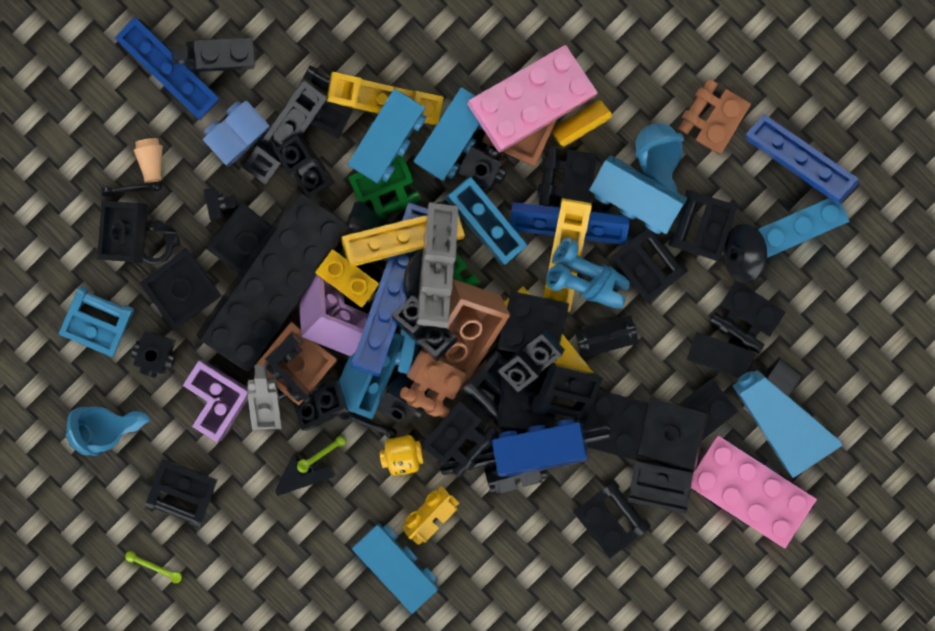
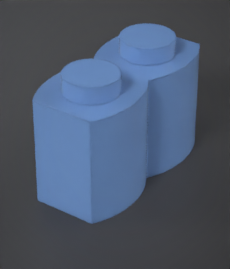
M247 100L242 104L240 101L235 102L226 111L229 116L221 123L216 120L204 131L206 136L202 140L227 167L237 161L271 128Z

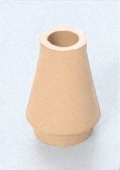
M150 138L136 141V149L133 151L144 176V182L153 183L161 181L163 146L159 145V139Z

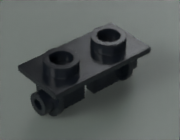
M631 315L575 330L582 358L639 343L637 330Z
M496 464L484 469L491 494L497 492V495L517 489L516 479H521L522 486L526 487L543 482L542 479L548 478L545 469L504 478L498 475Z

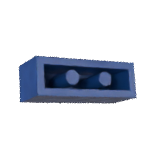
M574 419L557 422V427L546 429L545 425L529 427L528 433L517 435L516 431L503 432L499 434V439L492 440L498 475L502 478L589 461L583 425L579 422L575 423Z

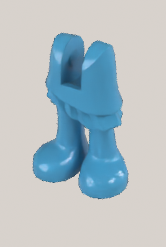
M566 237L559 244L552 257V263L556 265L552 266L547 273L546 283L548 288L559 291L567 287L581 292L579 297L587 298V301L597 302L612 308H623L626 299L621 294L613 291V288L628 290L631 281L614 270L612 266L608 267L605 264L599 266L577 255L578 243L574 239ZM569 269L588 276L591 280L587 281L571 274Z

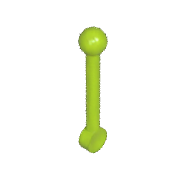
M339 435L336 437L335 442L308 460H300L297 469L302 473L307 472L312 463L336 447L344 446L347 442L346 437Z
M128 551L125 554L126 561L137 562L170 577L173 583H179L182 580V574L178 571L170 572L136 556V553L133 551Z

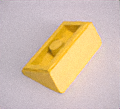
M597 100L553 127L552 134L559 146L564 148L610 120L612 113L601 100Z

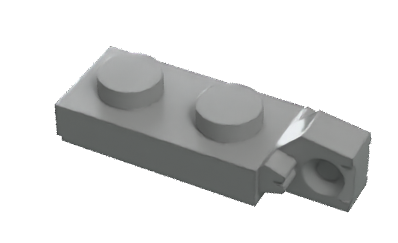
M255 365L254 380H248L247 396L252 430L282 429L278 386L275 379H268L267 365Z

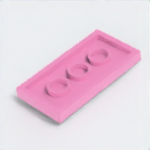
M564 45L470 99L467 105L500 153L591 100L598 92L568 47Z
M718 435L707 449L696 469H694L691 487L693 490L783 548L787 547L817 500Z

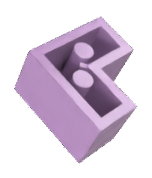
M316 275L299 299L301 337L351 356L357 350L369 314L344 304V294Z
M199 360L183 385L208 401L192 427L215 442H220L248 400L247 387L207 361Z

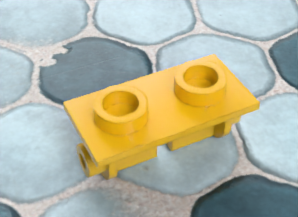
M333 249L315 272L361 308H363L367 301L370 302L376 295L375 290L380 285L358 267H349L347 259Z
M441 485L427 496L425 503L417 511L412 512L406 518L402 529L408 538L418 545L422 542L426 543L439 529L433 520L437 518L444 524L458 510L456 506L459 504V501Z

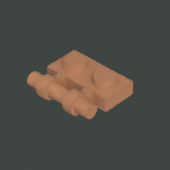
M707 79L703 88L699 87L695 94L697 98L690 110H685L681 117L683 121L678 130L688 135L692 127L695 126L701 130L695 141L721 155L751 103L727 89L724 90L720 99L713 95V92L718 84L711 79ZM706 104H709L714 109L707 121H704L699 116Z
M420 350L407 374V377L414 382L411 388L404 387L401 390L400 397L405 399L407 404L412 407L425 409V412L431 416L445 418L449 414V408L443 405V400L445 396L454 400L467 374L441 360L435 361L429 354ZM427 387L432 389L429 397H426L424 394Z

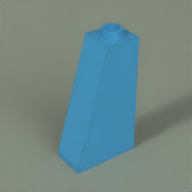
M758 370L743 374L738 379V382L733 385V388L781 464L793 478L843 446L840 440Z

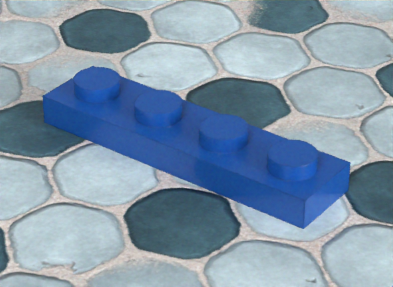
M136 17L115 37L132 56L199 120L221 100L184 64L173 65L172 52Z
M765 114L745 134L746 140L839 205L858 184L857 177Z
M513 202L510 225L516 232L555 236L560 208ZM590 212L584 240L626 245L630 218Z

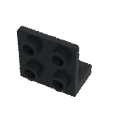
M294 333L288 336L265 358L269 363L266 369L275 379L283 378L289 385L286 390L297 402L303 400L305 403H308L315 396L283 363V361L290 363L303 351L299 346L304 341Z

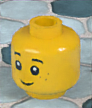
M411 435L387 439L385 450L379 451L382 468L388 467L389 472L393 476L415 473L419 470L420 464L424 463L420 440L415 441Z

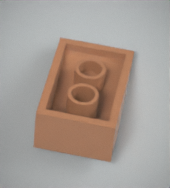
M453 279L447 329L457 336V342L439 360L465 372L467 376L463 383L473 375L510 317V313L501 295Z

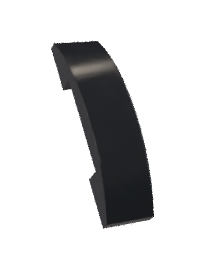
M304 79L242 168L266 185L282 164L274 149L296 134L302 136L329 96L307 79Z

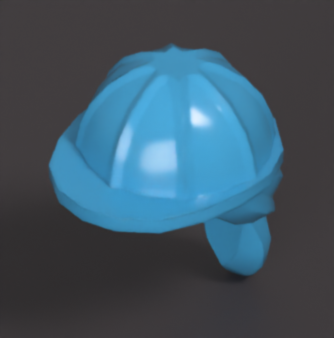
M655 123L648 125L637 136L635 157L638 159L643 173L677 192V186L672 179V174L683 155L682 142L684 137L681 133H676L667 124Z
M99 406L80 407L69 413L65 436L69 446L78 453L97 456L115 447L123 434L138 431L144 424L150 422L151 418L139 411L118 416L107 408Z

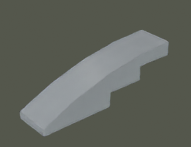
M430 202L428 204L417 325L447 328L453 265L456 258L458 206Z

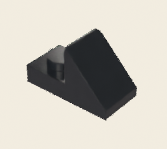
M297 452L293 453L275 490L277 496L333 478L335 473L332 464L324 466V463L320 462L309 466L307 473H302L297 469L298 462L300 461Z

